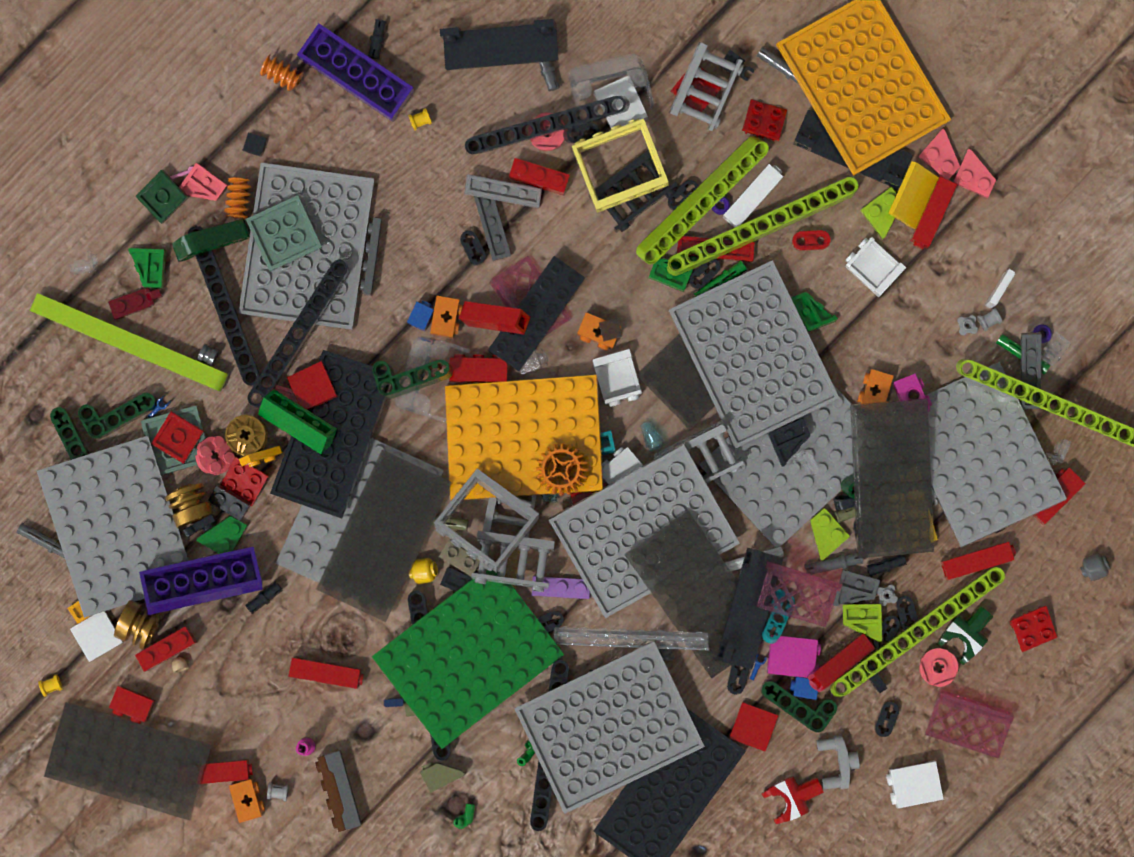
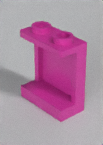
M780 636L776 643L769 646L767 673L807 678V676L819 668V663H816V655L820 656L821 644H818V640Z

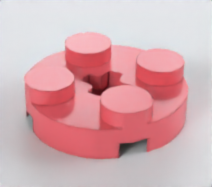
M541 113L537 115V117H535L534 119L547 116L553 113ZM546 120L543 124L544 129L545 127H549L550 129L551 124L548 120ZM529 125V127H528V135H531L532 132H533V129H532V127ZM564 130L549 134V137L541 136L530 141L534 147L541 151H553L564 142Z
M221 436L208 437L202 440L196 448L198 449L197 455H195L196 463L207 474L219 475L226 472L235 458L233 451ZM212 451H213L214 453H215V452L217 453L218 459H216V458H215V459H212V458H211V456L213 455Z
M934 648L927 651L921 657L919 672L923 680L929 685L943 687L950 684L956 677L958 662L955 656L948 650ZM936 662L944 665L941 673L933 669L936 666Z

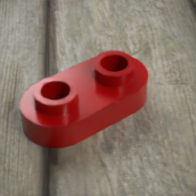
M823 230L799 231L793 236L792 245L798 251L824 250L829 246L831 238ZM803 238L805 244L800 245L798 239ZM817 238H823L824 243L819 244L817 242Z

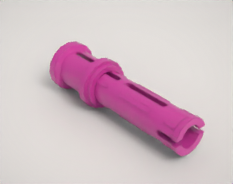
M311 738L301 739L296 746V752L303 756L310 755L315 750V742Z

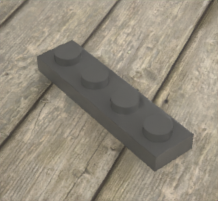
M474 196L492 261L510 257V250L495 200Z
M373 218V222H369L368 234H371V239L366 243V252L369 254L368 260H364L363 271L366 272L365 279L361 280L360 290H363V294L366 296H372L382 226V220L379 218Z
M1021 333V381L1041 389V333ZM1039 392L1033 394L1032 399L1034 402L1040 399ZM1020 400L1023 409H1041Z

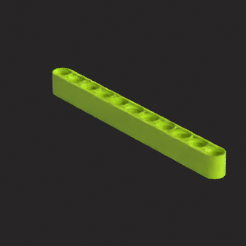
M852 177L844 178L677 253L669 258L667 270L674 276L683 274L746 244L852 198L858 189V182ZM850 184L853 186L854 190L847 191L845 190L844 185ZM834 192L836 194V198H828L827 193ZM813 199L817 200L819 202V206L813 207L811 206L809 201ZM798 207L802 210V213L796 215L792 209ZM782 215L785 221L777 222L775 216ZM765 223L768 228L760 230L758 224ZM746 230L750 233V237L743 238L740 232ZM725 238H730L733 241V244L731 246H726L723 243V240ZM713 246L716 252L710 254L705 248ZM690 254H696L698 256V260L691 261L689 260L688 256ZM679 262L681 268L673 269L671 263Z
M38 293L29 310L219 392L222 391L229 375Z
M960 359L956 364L957 372L967 378L1134 447V428L970 359ZM965 363H969L971 368L968 372L964 373L962 367ZM983 370L988 372V377L985 380L980 378V373ZM1004 377L1005 385L999 387L997 382L1000 378ZM1018 385H1022L1023 391L1017 395L1015 388ZM1039 392L1040 399L1034 402L1032 399L1033 394ZM1056 399L1057 407L1051 409L1050 402ZM1070 407L1075 408V413L1072 416L1067 414ZM1091 414L1092 421L1086 424L1085 417ZM1108 421L1110 426L1108 430L1103 431L1102 425ZM1122 429L1127 430L1124 438H1120L1119 435Z
M994 567L984 572L831 684V693L836 697L849 694L1001 584L1005 578L1004 571L1001 568ZM992 572L997 573V582L991 579L990 575ZM976 583H980L983 586L981 593L976 591ZM961 594L967 596L968 601L966 604L960 601ZM946 605L952 607L953 612L951 615L945 613L944 608ZM930 616H934L937 619L936 626H932L929 623ZM915 627L921 629L922 635L920 637L914 635L913 630ZM900 638L906 640L907 645L905 648L899 647L898 640ZM884 649L891 652L889 660L883 657ZM869 660L876 664L874 671L869 670L867 667ZM854 671L860 674L858 682L852 680L851 675ZM838 683L844 685L845 690L843 693H839L836 690Z

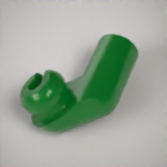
M530 741L525 743L527 750L517 759L519 766L526 765L535 754Z
M466 804L465 813L454 819L453 824L456 828L464 829L473 822L475 804Z

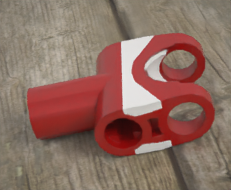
M791 776L762 792V796L767 798L771 795H777L784 798L786 802L785 810L780 816L773 819L775 824H780L810 812L805 801L824 792L817 777L798 785L794 776Z

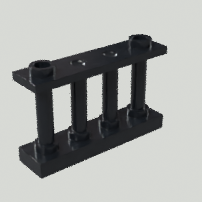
M649 150L596 188L595 192L598 200L607 198V192L611 189L616 190L618 193L625 191L621 181L627 177L632 179L636 186L643 184L644 182L637 174V169L641 166L647 167L655 179L659 178L655 165L652 163L653 160ZM674 182L672 185L662 188L664 191L656 197L652 193L644 195L648 203L640 209L633 200L625 202L633 212L625 220L615 207L607 209L618 224L614 227V231L616 233L619 230L624 232L631 226L629 224L631 221L663 197L669 198L673 193L677 192L675 188H677L678 184Z

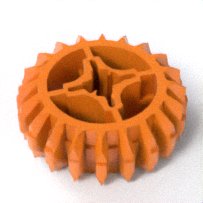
M561 443L559 449L558 445L554 444V451L548 447V455L541 453V456L545 459L544 461L540 459L537 461L542 464V467H536L537 471H542V473L537 475V478H544L540 484L542 486L547 484L545 487L547 491L552 488V494L555 495L559 490V495L563 496L564 490H566V493L571 495L570 488L577 492L578 488L576 485H584L580 479H587V476L582 474L589 471L588 468H583L588 462L586 460L581 461L585 455L583 453L578 455L580 450L578 448L573 450V445L569 444L566 449V445ZM568 454L573 459L561 462L557 456ZM553 460L554 469L548 475V465ZM559 464L566 467V475H564L561 472H558V470H560ZM577 464V473L574 479H572L570 471ZM563 477L567 484L557 485L552 480Z

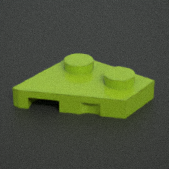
M892 187L860 210L882 240L886 237L895 217L889 214L897 195Z
M881 604L843 605V625L861 634L864 633L865 636L878 642H882Z

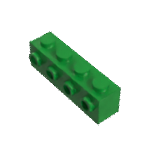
M275 389L263 398L258 412L259 416L319 454H322L331 446L337 428Z

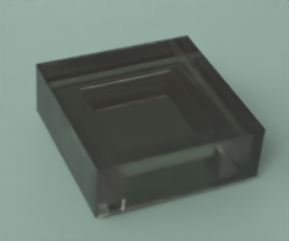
M617 318L599 323L603 342L622 337Z

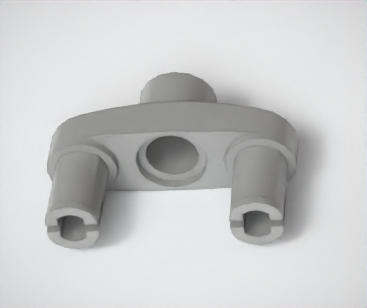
M842 735L817 740L818 751L833 749L837 751L840 774L836 777L821 778L823 790L833 788L848 789L850 770L859 769L857 751L847 752Z

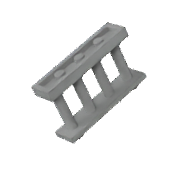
M699 42L669 113L678 116V113L682 114V112L709 123L707 129L713 131L714 128L717 129L721 118H719V115L736 75L740 76L744 65L741 64L743 60L737 59L736 63H732L709 53V50L706 49L708 45ZM706 59L731 70L728 81L702 71L699 67L701 60L705 61ZM699 77L724 88L721 98H716L693 88L694 86L691 85L693 78L697 79ZM686 95H692L717 106L713 116L686 106V103H684Z
M723 420L654 454V459L683 443L688 452H690L691 448L697 446V448H700L712 471L702 476L706 483L730 471L734 473L744 465L742 457L735 459L723 436L726 431V425ZM713 437L717 439L729 462L718 468L706 445L707 440Z
M537 495L532 496V501L520 500L534 510ZM489 498L483 532L494 533L495 531L491 530L492 523L496 522L522 527L528 522L527 519L498 514L495 511L496 504L504 502L498 498Z
M478 531L477 541H480L482 545L481 552L486 556L489 555V548L492 546V543L500 544L501 556L516 536ZM524 537L517 546L520 550L516 579L505 577L507 560L498 570L497 576L486 575V568L482 565L483 562L480 561L478 573H472L471 578L475 579V583L486 584L487 581L533 587V591L544 592V589L548 590L549 583H543L547 554L550 551L554 552L555 541ZM530 548L538 549V553H540L536 582L524 580L527 555Z

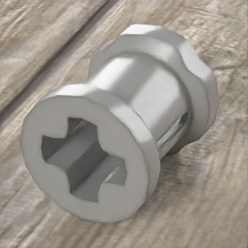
M993 308L992 312L984 316L979 315L977 317L984 331H987L989 327L997 323H1002L996 308Z
M269 782L267 799L277 798L287 802L289 784L282 786Z

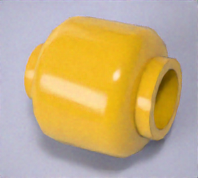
M430 558L416 559L408 569L409 577L417 584L433 582L435 577L438 576L437 563Z

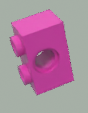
M916 373L894 382L893 387L907 420L930 412L931 400L928 395H924L922 390L925 388L921 378H917ZM915 392L919 398L913 401L909 399L908 394Z

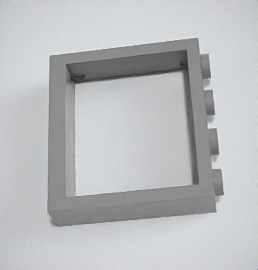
M476 469L436 519L435 528L441 536L445 537L446 535L452 539L451 542L456 547H463L467 550L466 553L472 559L476 560L477 558L483 562L482 565L487 570H494L497 573L538 521L539 513L482 471ZM477 483L528 520L496 562L444 525Z

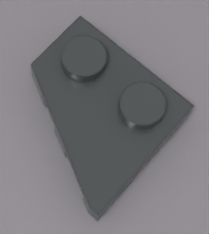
M842 569L832 605L839 606L841 604L875 599L880 580Z

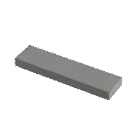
M469 174L466 176L464 190L466 195L539 208L542 188Z

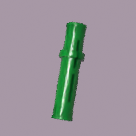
M740 260L730 269L723 270L720 276L694 293L695 297L705 293L718 282L719 284L715 287L738 277L747 271V268ZM735 271L734 274H732V275L729 276L727 279H725L724 281H722L725 277H727L728 275H730L731 273H733V272Z
M1002 333L996 344L1021 359V345ZM1041 359V373L1044 375L1051 365Z

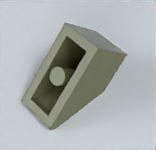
M433 762L422 766L423 770L420 772L430 793L465 775L463 770L441 763L433 764Z

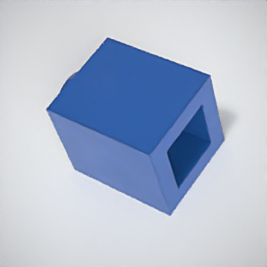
M423 300L421 303L416 301L407 323L425 332L434 313V309L431 308L432 305Z
M795 677V680H791L790 691L793 692V696L817 699L818 691L811 687L808 678Z

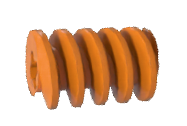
M269 54L261 67L260 75L265 76L267 74L268 80L274 78V83L278 84L280 82L282 88L287 85L288 91L295 89L300 83L304 72L302 71L297 75L296 67L290 71L291 64L283 67V60L277 63V57L275 56L270 60L271 54Z
M235 177L228 179V182L233 185L227 186V189L232 192L226 194V197L231 199L225 201V204L230 206L224 209V212L229 214L226 216L241 219L248 218L243 212L249 211V208L245 207L244 204L250 203L245 197L251 195V193L246 191V189L252 188L251 185L247 184V181L251 180Z

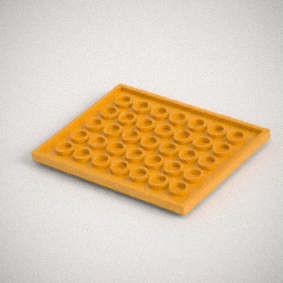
M853 0L776 44L853 176L951 121V118L881 0Z
M597 375L445 386L451 501L476 469L482 471L516 497L552 494V488L547 491L545 490L547 484L543 486L540 484L544 478H537V475L542 473V471L536 470V467H542V464L537 461L538 459L544 461L545 458L541 456V453L548 455V447L554 451L553 445L557 444L560 449L561 443L566 445V449L569 444L573 445V450L578 448L580 450L578 455L582 453L585 455L581 461L586 460L588 462L583 468H588L589 471L582 474L587 476V479H580L584 485L580 486L577 484V492L603 490ZM568 454L557 456L561 462L573 459ZM553 460L548 465V475L554 469ZM559 464L560 470H558V472H561L564 475H566V467ZM577 464L570 471L572 479L576 476ZM563 477L552 480L557 485L567 484ZM477 483L464 500L497 497Z

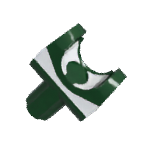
M982 606L968 620L958 614L946 627L937 643L943 646L952 638L961 639L965 648L959 663L964 665L987 643L988 639L981 631L993 616Z

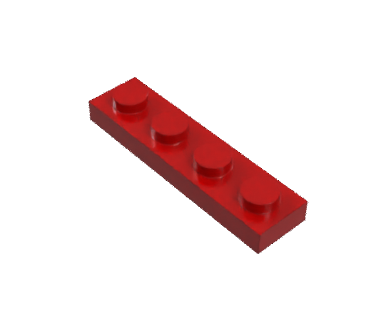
M683 236L678 240L677 253L711 238ZM723 240V243L726 246H731L733 241ZM755 242L746 244L716 259L753 262ZM713 246L705 248L710 254L716 252ZM690 254L688 257L698 256L696 254Z

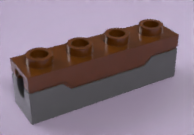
M341 750L317 757L318 761L315 764L318 773L321 772L323 776L321 786L323 791H327L329 797L326 799L328 809L333 811L334 817L331 820L334 829L337 828L338 832L361 826L362 822Z

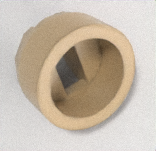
M181 657L175 658L172 662L173 672L178 673L187 670V662Z

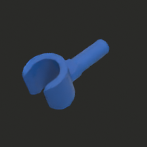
M166 395L160 397L157 400V406L148 415V418H152L161 409L167 408L171 404V400L166 404L163 402V398Z
M759 654L756 655L754 669L749 679H755L758 669L767 660L766 656L763 662L760 663L757 660Z

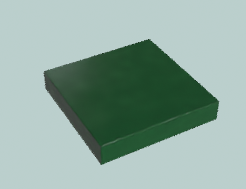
M160 170L135 196L161 224L189 198L164 170Z

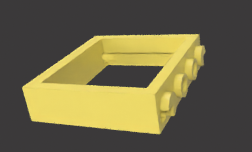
M639 118L630 120L629 124L625 126H614L607 133L598 132L592 136L593 138L589 140L580 139V141L572 146L597 213L669 186L644 118L641 120ZM641 130L659 178L598 200L581 152Z

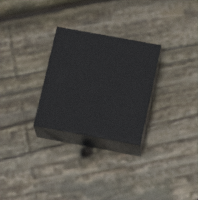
M248 132L242 151L261 157L267 138Z

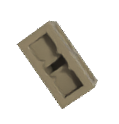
M451 541L447 542L439 555L440 558L469 576L476 572L480 563L479 559H472L466 553V550L456 547Z

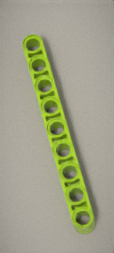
M756 136L749 137L638 245L636 249L637 256L647 264L656 263L766 156L769 150L768 144Z

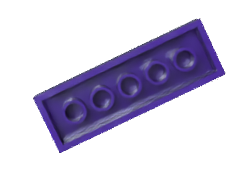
M319 23L297 54L300 60L392 122H394L414 93V88Z
M254 547L139 572L148 615L262 590V580Z

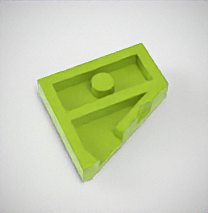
M825 508L810 520L821 561L850 537Z

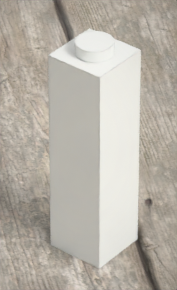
M769 164L723 215V218L734 228L742 225L784 177L781 175L782 171L776 165L771 166Z

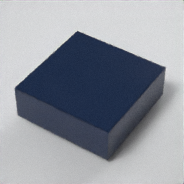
M403 698L384 699L385 707H400L404 705Z

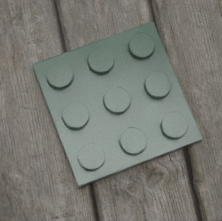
M298 195L246 219L270 272L322 248Z
M197 405L174 411L175 414L204 431ZM169 413L141 421L144 435L149 436L150 443L155 438ZM205 433L199 439L185 464L151 444L161 475L196 466L195 455H197L198 450L196 448L202 440L206 439Z

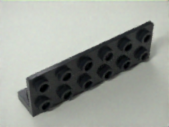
M554 19L534 20L533 25L465 31H461L459 27L440 29V37L444 41L445 69L447 71L559 60L557 24Z
M807 110L793 145L848 168L816 112ZM900 149L861 171L860 174L898 190L913 155Z
M553 256L517 307V309H522L530 316L525 334L500 331L489 347L488 352L496 355L517 371H520L585 277Z
M747 548L716 660L753 669L782 566V557Z

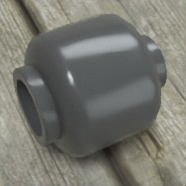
M1099 553L1084 558L1083 567H1080L1085 578L1089 577L1091 581L1106 577L1109 574V569H1111L1106 556H1102Z

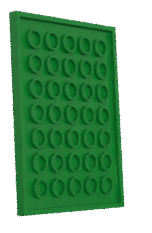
M486 569V575L497 576L498 571L496 573L494 570L489 571ZM472 579L371 657L439 747L443 749L564 654L511 584L487 581L486 584L475 583V579Z

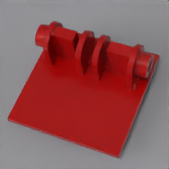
M751 99L742 131H745V134H757L756 137L760 135L762 139L766 137V139L773 140V142L775 140L779 141L787 109Z
M235 456L221 485L250 502L252 507L269 477L256 467H249V464L241 466L239 458Z
M1046 605L1039 606L1038 609L1028 611L1026 614L1023 613L1019 617H1013L1009 621L1014 629L1021 652L1057 638Z

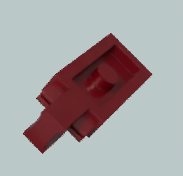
M147 288L108 301L114 320L151 308L152 305H155L153 300L163 296L160 289L150 292V289Z

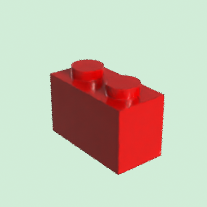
M117 686L109 708L113 709L112 713L121 717L124 714L131 717V721L141 724V722H147L156 700L123 686Z

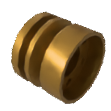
M241 415L235 417L226 428L225 438L227 445L232 451L242 456L263 451L268 443L267 427L262 421L253 416ZM243 431L251 433L248 436V440L241 437L244 435Z
M203 483L185 485L165 496L167 502L176 501L168 507L169 509H179L177 513L172 515L177 528L214 514L210 501L200 502V499L205 497L207 493L201 492L197 494V491L204 488Z
M129 600L118 620L113 636L126 642L132 635L133 646H136L141 639L139 648L144 650L155 636L161 613L153 614L150 618L151 615H148L147 610L144 614H141V604Z

